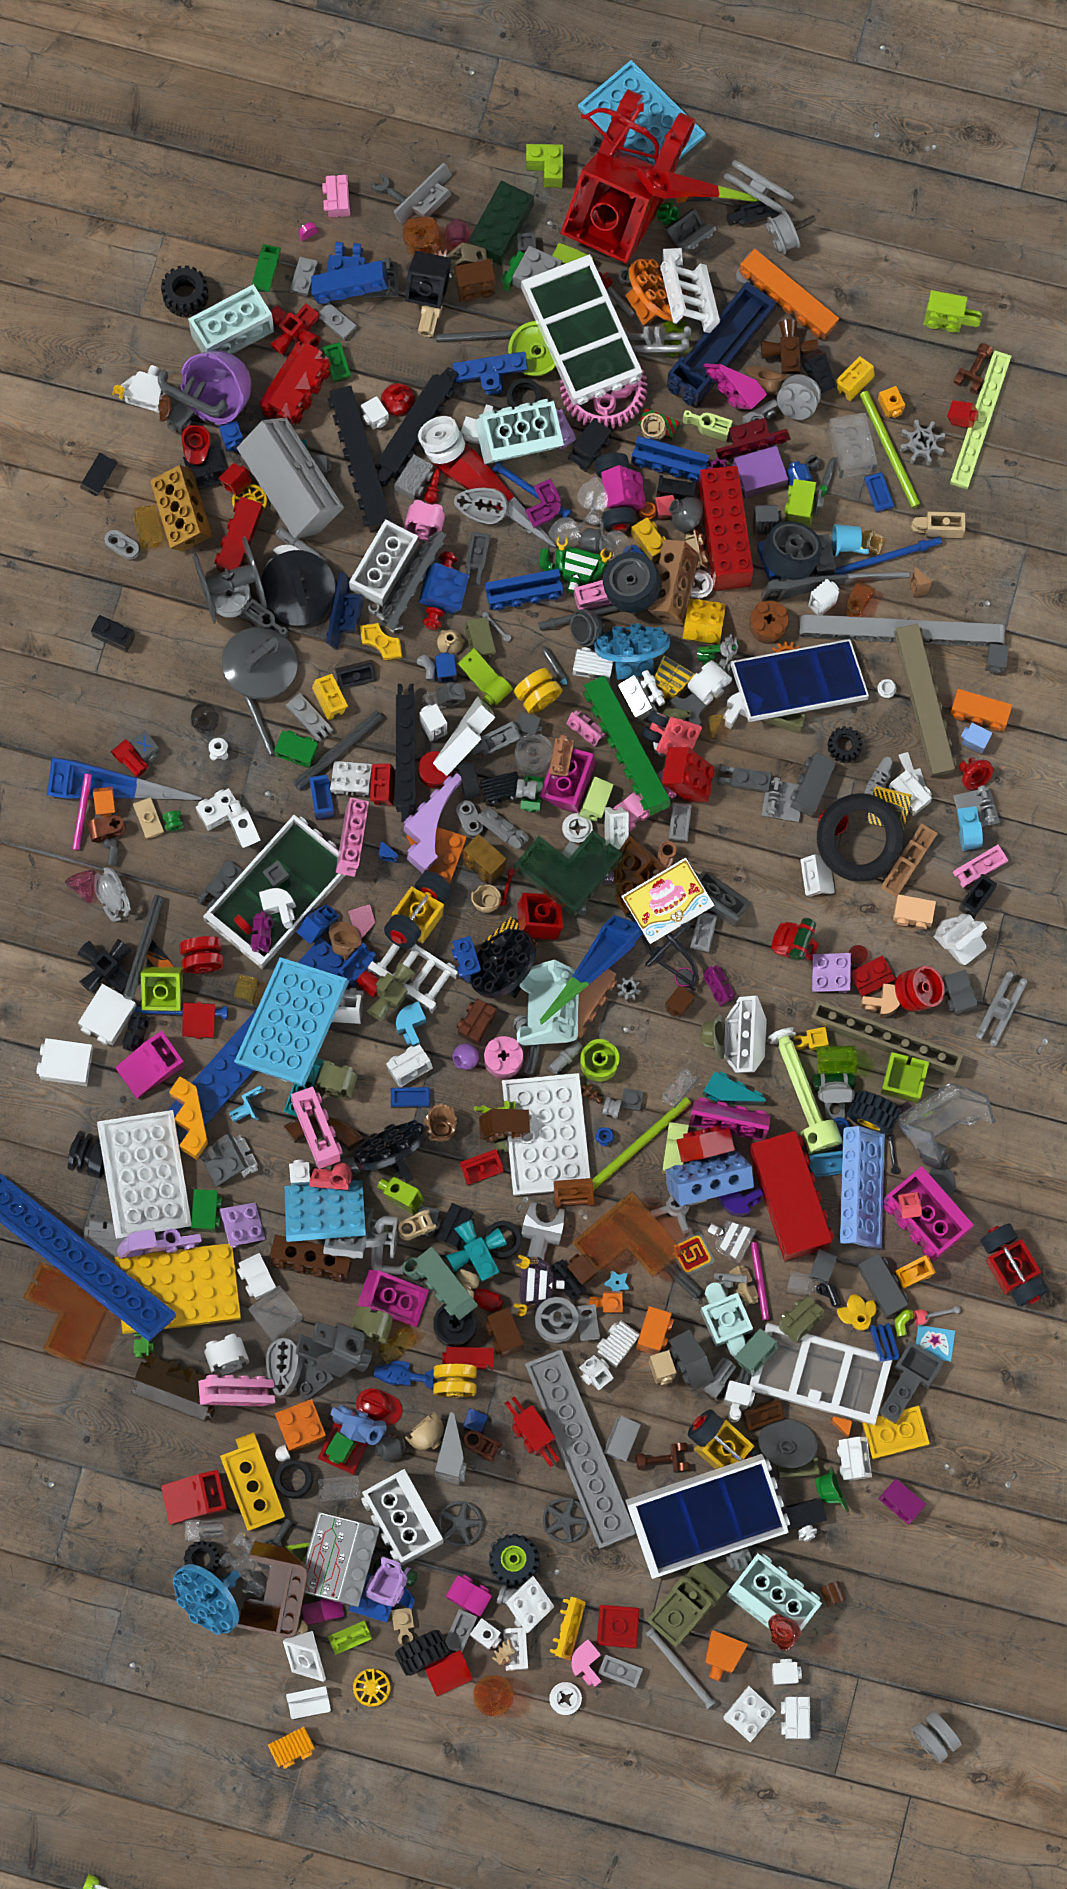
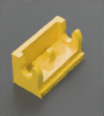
M859 356L835 381L839 393L843 391L846 394V399L851 401L875 377L874 366Z
M329 674L314 681L312 689L327 720L333 719L337 713L342 715L345 709L348 708V705L333 675Z

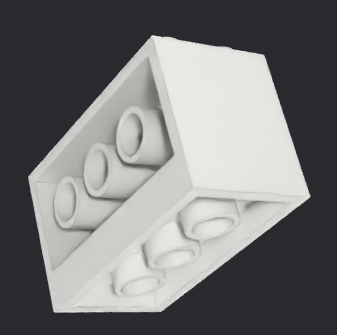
M405 1469L362 1492L363 1498L361 1500L366 1511L371 1510L373 1515L370 1517L375 1527L381 1528L383 1533L380 1535L386 1547L390 1545L392 1548L390 1554L393 1560L399 1562L401 1566L443 1544L441 1534ZM387 1499L395 1500L392 1506L385 1505ZM397 1516L404 1517L402 1523L394 1522ZM406 1534H413V1540H404L406 1538Z

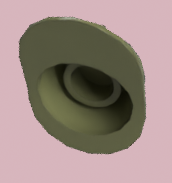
M717 1015L714 1020L702 1024L700 1040L705 1047L715 1049L720 1060L724 1059L725 1023L723 1017Z

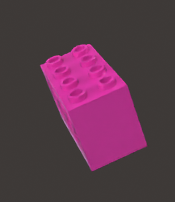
M923 1166L892 1190L883 1201L885 1211L889 1215L893 1214L896 1217L899 1227L902 1230L906 1229L910 1233L909 1237L916 1245L919 1244L924 1249L922 1250L923 1254L928 1255L929 1259H932L934 1262L967 1235L974 1226ZM918 1192L921 1203V1216L903 1219L898 1195Z

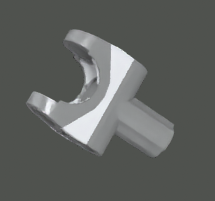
M531 1202L525 1216L521 1237L531 1239L527 1258L537 1259L538 1263L543 1264L548 1243L558 1246L560 1244L565 1209H559L558 1215H556L553 1221L544 1223L537 1218V1203Z

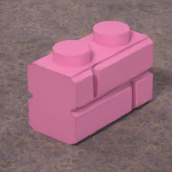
M326 176V183H322L323 194H327V200H323L324 211H328V217L330 218L350 216L348 176Z

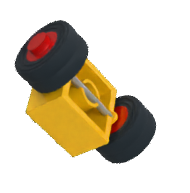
M424 872L415 883V888L410 887L392 912L389 922L384 927L387 938L395 945L405 949L412 948L416 941L423 944L443 916V903L451 894L449 883L437 873Z
M711 1409L698 1416L687 1433L688 1437L697 1444L694 1451L714 1469L760 1455L758 1451L752 1450L754 1445L727 1420H722ZM755 1465L726 1476L732 1475L742 1486L747 1487L761 1476L759 1465Z

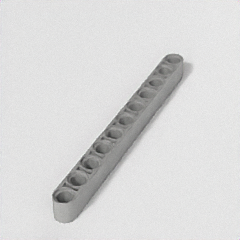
M827 615L800 616L799 635L804 638L896 642L894 636L896 628L918 623L919 628H922L924 632L923 644L989 647L990 643L1005 645V626L1000 624Z

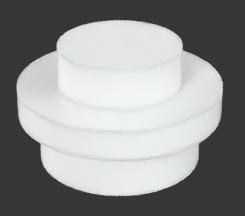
M889 679L882 680L877 687L879 695L884 698L894 696L896 684Z

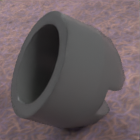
M627 268L622 269L618 275V280L621 284L627 285L631 283L629 269Z
M810 455L806 458L805 464L808 465L810 471H816L820 466V459L816 455Z

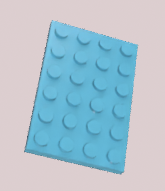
M630 60L579 103L578 109L584 115L596 108H608L617 111L620 101L628 89L643 95L644 111L639 113L634 123L647 128L656 137L660 153L665 142L664 137L671 129L679 113H686ZM596 113L590 116L606 134L613 117L606 113ZM696 123L680 158L706 137V133ZM630 128L624 147L654 155L655 146L653 142ZM630 153L654 165L656 163L653 158Z
M280 957L234 1062L237 1065L304 1087L349 980Z

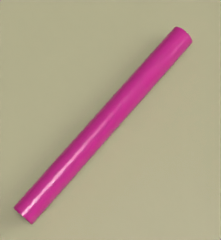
M84 774L72 846L74 850H80L92 778L90 774Z
M758 1242L750 1243L762 1321L770 1320L764 1277Z

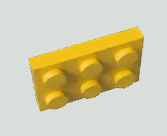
M919 1406L904 1409L896 1424L882 1416H877L875 1425L861 1422L865 1437H867L872 1460L930 1444Z

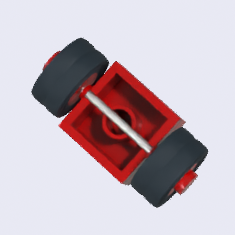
M1010 1223L990 1229L989 1233L980 1241L988 1254L994 1253L987 1257L985 1262L1004 1295L1012 1291L1011 1295L1018 1307L1028 1303L1032 1305L1041 1300L1040 1297L1047 1293L1049 1288L1043 1278L1039 1276L1042 1272L1024 1241L1020 1239L1012 1243L1018 1238V1235Z

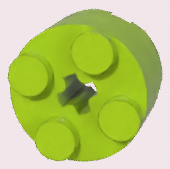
M604 1039L590 1041L581 1052L580 1067L587 1079L595 1082H604L614 1077L619 1066V1052L617 1048ZM597 1058H601V1064L598 1063Z

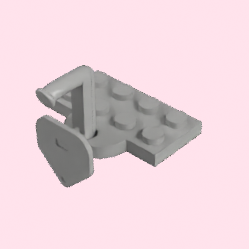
M364 1207L366 1235L327 1238L325 1240L323 1254L363 1259L365 1247H371L372 1270H379L390 1275L405 1276L402 1271V1265H383L384 1245H391L390 1258H394L398 1242V1217L385 1216L378 1221L373 1220L374 1208ZM386 1225L393 1226V1231L388 1233Z

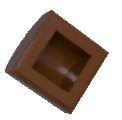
M838 1581L820 1588L827 1608L846 1600Z

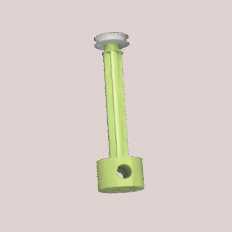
M784 1028L769 1035L768 1039L772 1040L770 1044L779 1043L778 1049L781 1052L809 1127L801 1132L808 1154H822L840 1146L843 1140L835 1120L823 1121L793 1044L794 1042L790 1040V1038L797 1034L793 1032L795 1028Z

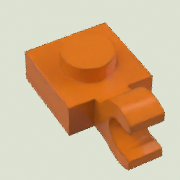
M603 1291V1297H590L589 1305L595 1304L596 1308L603 1307V1312H623V1291Z

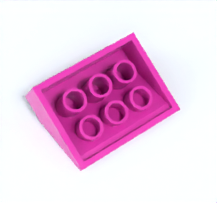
M705 1098L694 1099L689 1126L705 1129L721 1125L722 1129L730 1127L731 1135L758 1141L766 1139L770 1125V1115H767V1112L755 1110V1112L747 1111L748 1108L736 1106V1108L728 1107L729 1104L724 1102L714 1104Z

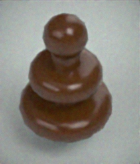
M583 1084L581 1086L583 1089L582 1097L589 1095V1100L595 1099L598 1104H601L603 1098L597 1095V1090L592 1091L594 1085L589 1084L586 1087Z

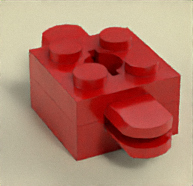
M513 1396L511 1400L520 1412L519 1415L509 1401L504 1403L514 1417L512 1420L513 1432L518 1438L520 1436L523 1438V1446L529 1454L532 1452L535 1456L540 1454L551 1468L553 1463L544 1450L548 1451L556 1463L560 1461L550 1446L555 1443V1436L533 1405L524 1410L516 1397Z

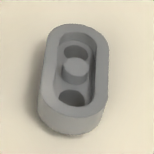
M111 530L106 533L104 540L110 550L127 560L135 559L139 555L137 542L117 530ZM113 539L118 540L115 544L111 543ZM133 549V552L127 553V550Z
M468 800L461 801L456 808L457 816L465 834L468 837L474 838L477 834L482 833L483 825L476 819L478 812L474 804ZM464 807H468L470 810L468 812H464L462 809ZM475 824L477 827L475 829H471L470 825Z

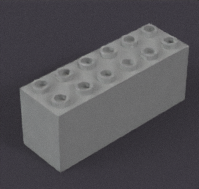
M286 417L262 420L237 447L251 473L259 482L260 487L264 490L270 503L274 506L279 517L283 520L294 538L318 535L344 508Z

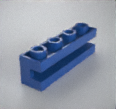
M637 436L631 463H634L637 467H649L655 472H667L674 477L681 476L688 478L692 482L693 480L698 482L700 470L707 468L710 455Z
M559 569L486 582L485 592L489 610L499 611L507 606L519 607L523 603L531 602L536 604L544 599H559L560 596H563V587L560 581Z

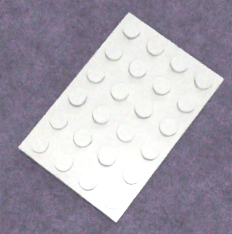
M579 1073L502 1080L504 1101H515L516 1109L529 1110L530 1133L523 1136V1139H512V1136H507L513 1196L554 1192L553 1181L590 1178Z
M173 1110L98 1121L97 1126L116 1239L128 1237L131 1233L153 1230L154 1232H159L170 1228L177 1229L191 1226Z

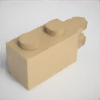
M927 512L926 517H915L910 528L913 532L925 533V537L963 538L965 532V513Z

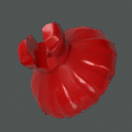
M391 384L381 394V403L388 414L392 416L408 414L416 402L415 393L406 384Z
M970 758L968 760L969 764L963 761L959 764V769L963 772L962 783L966 790L975 791L978 790V787L985 786L989 782L994 768L987 760L975 761V758Z

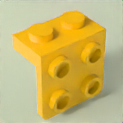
M689 599L682 639L720 644L726 605L719 602Z

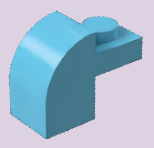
M977 807L957 809L962 851L981 849L983 833Z
M418 1001L404 1007L396 1018L397 1034L405 1032L403 1034L407 1045L411 1044V1046L420 1044L414 1028L426 1023V1017Z

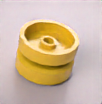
M541 668L533 672L514 689L517 699L525 701L523 707L529 714H535L543 710L562 693V688L558 682L551 681L553 676L547 668Z
M441 1364L434 1366V1378L441 1381L433 1384V1395L449 1398L476 1396V1384L470 1380L476 1378L477 1367L467 1364Z

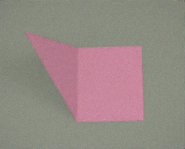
M369 904L348 911L351 923L357 928L360 939H362L376 923L371 906Z

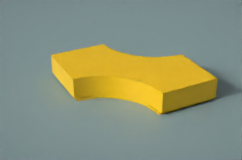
M379 623L360 625L362 645L376 648L381 653L383 661L402 658L400 638H392L384 634L380 629Z

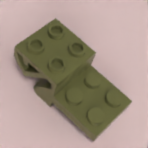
M703 1562L695 1564L688 1574L675 1584L672 1591L646 1621L677 1648L700 1620L708 1616L731 1587Z

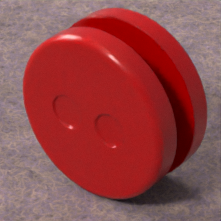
M440 751L426 753L418 764L419 778L429 788H442L444 781L449 776L453 777V770L446 776L433 764Z

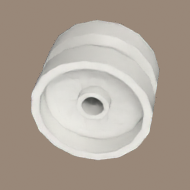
M439 416L429 420L421 427L418 433L419 442L424 448L428 459L433 463H448L460 456L465 448V440L455 420L448 416Z

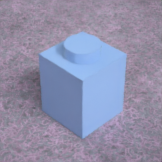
M972 723L969 728L965 727L961 735L964 738L962 745L982 754L991 738L992 732Z

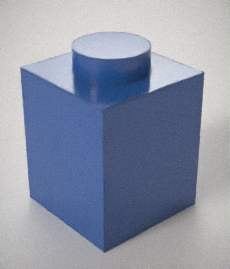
M444 652L440 653L439 656H435L438 683L457 681L454 654Z

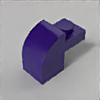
M758 1188L742 1197L738 1191L718 1196L717 1199L727 1213L736 1217H744L751 1212L748 1207L749 1205L754 1207L761 1202L763 1192Z

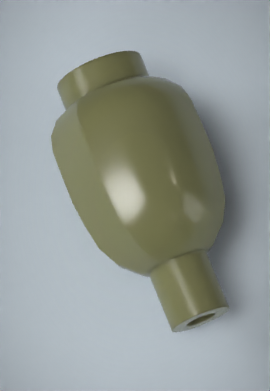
M673 708L663 711V714L668 717L672 716L685 720V718L691 716V711L689 709L683 711L679 708Z

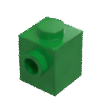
M337 1432L325 1453L330 1455L328 1459L336 1464L340 1462L346 1463L357 1442Z

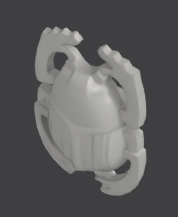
M109 867L103 868L104 875L96 873L94 876V890L101 904L106 905L103 909L112 922H119V920L121 921V917H117L119 910L125 911L124 917H127L131 910L129 900L126 895V889L122 886L116 872Z

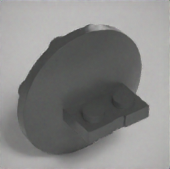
M253 627L242 630L234 635L224 648L222 655L223 675L236 692L247 698L257 700L274 698L285 692L296 676L298 665L293 646L285 637L272 629Z

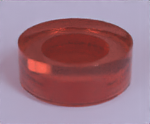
M855 945L849 950L852 964L862 965L866 962L868 952L865 947Z

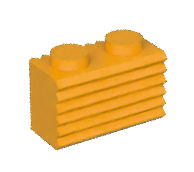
M301 1727L268 1744L278 1767L283 1766L284 1769L294 1765V1760L299 1757L304 1760L312 1756V1751L315 1750L305 1727Z

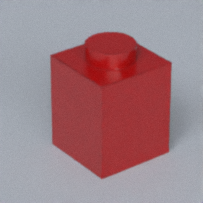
M952 400L947 418L953 426L973 428L979 414L973 403Z
M235 463L219 477L225 490L237 497L252 482L248 475L250 473L248 469L243 465L238 466Z

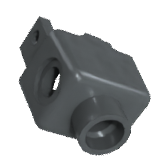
M317 1321L312 1338L302 1334L299 1336L295 1353L313 1360V1368L338 1377L344 1376L352 1369L361 1372L365 1371L372 1357V1351L364 1347L365 1334L340 1322L332 1327Z

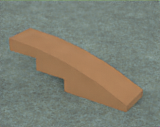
M921 823L885 879L881 889L897 898L938 833Z

